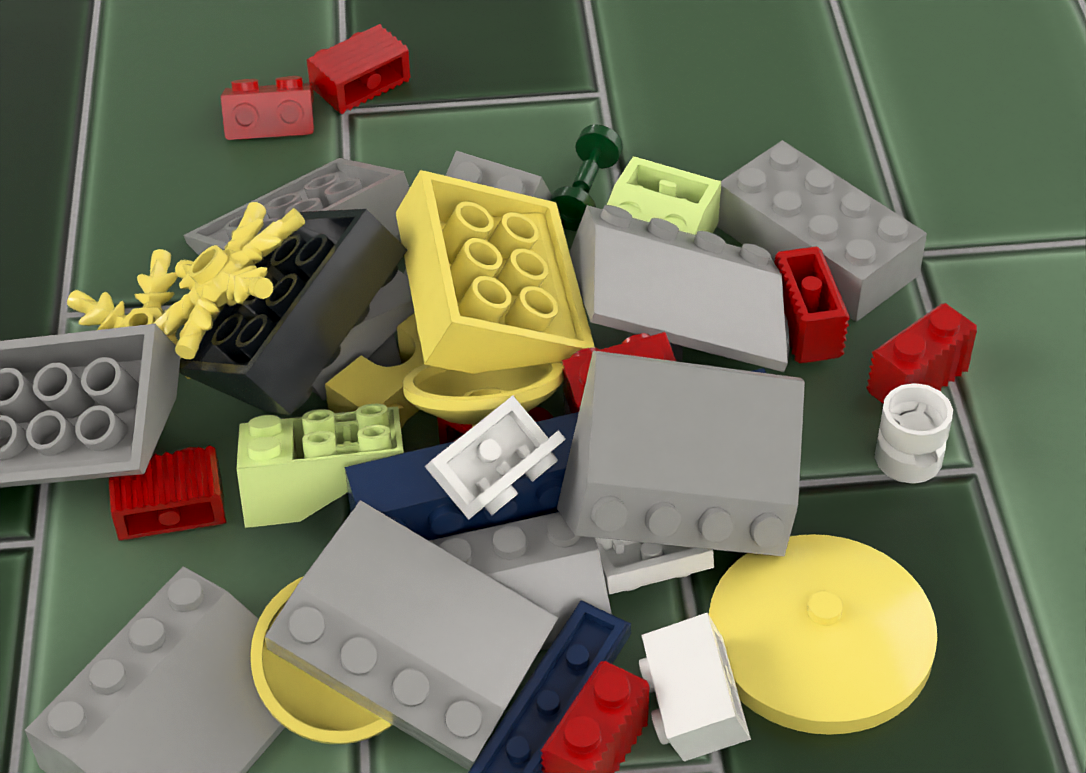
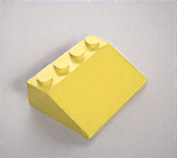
M420 170L397 209L396 218L401 244L407 249V252L404 254V260L424 364L474 374L562 362V360L570 358L579 350L595 348L556 202Z

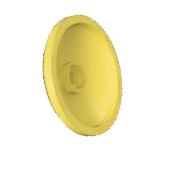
M561 362L474 374L423 364L410 371L404 377L403 391L405 398L418 409L452 423L472 424V427H474L511 396H514L526 412H529L554 394L562 384L564 374Z
M300 577L283 588L269 602L255 627L251 643L250 662L254 684L259 697L280 724L303 738L325 744H350L370 739L390 728L392 724L269 651L266 647L265 635L303 577Z

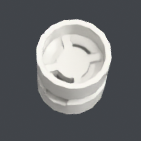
M913 383L901 385L891 390L884 399L875 460L878 467L888 477L899 482L920 483L935 477L942 468L946 440L948 439L952 422L953 408L949 399L941 391L928 385Z

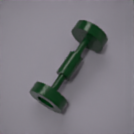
M589 125L581 131L575 148L577 155L583 162L572 187H560L553 192L550 201L557 204L563 229L578 231L587 205L596 207L594 200L588 193L599 168L605 169L615 165L622 152L623 144L621 138L614 130L604 125Z

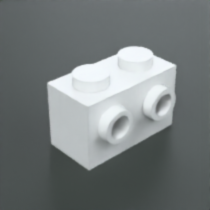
M708 613L641 635L647 657L639 660V666L643 679L647 680L649 684V692L656 693L659 708L652 710L651 715L657 736L663 745L670 743L682 760L687 761L751 740L723 637Z

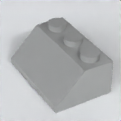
M559 512L430 540L431 543L558 617L539 651L551 647L581 600L612 614L600 552L595 538L575 536Z

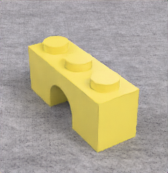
M415 312L397 326L399 355L403 364L391 367L380 366L360 355L325 383L328 410L334 413L356 411L363 405L375 403L383 404L387 407L398 406L401 428L410 417L420 410L405 398L403 391L404 377L413 369L424 364Z

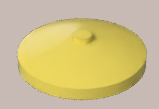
M816 534L790 536L784 557L746 553L720 579L712 596L709 616L723 637L740 701L767 720L797 731L826 735L847 734L870 729L889 721L904 711L918 697L929 678L937 646L935 616L927 596L917 581L906 569L884 553L868 545L842 537Z

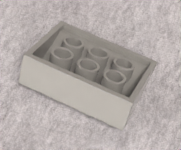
M338 158L251 202H258L266 208L263 227L259 233L272 222L282 219L293 208L298 212L367 209L398 241H401L396 211L410 187L404 171ZM249 203L183 235L186 243L198 255L214 245L225 250L226 244L232 239V231L238 228Z
M587 205L569 253L590 322L634 334L646 333L651 336L666 332L669 343L781 372L785 371L788 360L782 275L767 250L749 243L743 244L742 248L726 244L721 237L706 231H698L696 235L679 231V228L673 223L659 218H652L650 222L632 218L628 211L616 206L605 205L603 209Z
M156 324L0 341V487L144 474L177 397L180 356L175 352L176 345Z
M593 351L557 510L575 536L784 557L798 508L805 381L798 377Z
M360 500L299 582L265 635V641L269 651L469 771L558 617Z
M183 566L25 729L39 768L46 773H246L285 728L265 707L259 697L252 676L250 651L254 630L259 619L228 591Z

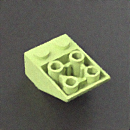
M633 156L614 185L607 205L622 208L628 211L632 218L650 222L652 218L669 221L676 225L679 231L694 235L698 231L713 233L719 222L721 181Z
M375 403L363 405L356 411L342 413L318 409L309 411L302 417L280 419L274 415H263L251 419L248 423H241L239 425L236 469L245 528L301 522L348 493L345 467L403 454L398 406L387 407L386 405Z

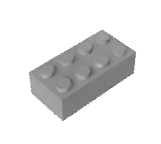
M783 140L721 181L719 222L717 227L741 244H754L767 250L771 254L773 262L775 261V255L779 251L819 247L823 252L850 319L855 322L859 321L920 275L927 236L926 232Z

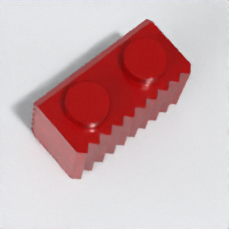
M381 24L364 32H357L349 39L328 49H321L314 56L306 59L309 83L313 82V90L341 114H344L346 110L351 111L353 106L358 107L361 102L365 104L368 99L373 100L375 95L380 96L382 92L387 93L389 88L394 89L396 85L401 86L403 81L408 82L411 78L409 52L406 44L403 45L401 40L398 41L396 36L393 37L391 32L388 33L386 28H382Z
M815 246L779 251L775 255L774 264L782 275L784 314H786L788 320L789 347L792 348V354L795 355L794 361L807 363L840 358L845 354L843 349L846 347L844 342L847 340L845 335L848 333L846 328L849 326L847 321L850 319V316L822 250Z
M940 304L872 351L874 357L871 358L873 364L869 366L871 369L868 373L870 378L867 380L869 385L866 386L868 392L884 404V399L889 392L901 385L916 383L928 385L941 391L942 386L948 387L949 381L954 382L955 377H961L962 372H968L977 333V325L948 304Z
M209 445L205 449L188 447L180 451L176 450L173 454L165 452L162 456L155 453L151 457L144 474L109 477L111 516L119 541L227 523L221 472L216 449L213 446Z
M601 661L541 749L543 753L541 756L543 759L541 763L543 765L542 772L614 773L620 771V763L625 762L626 754L631 753V745L637 744V736H641L642 728L648 726L650 687L647 680L607 661Z

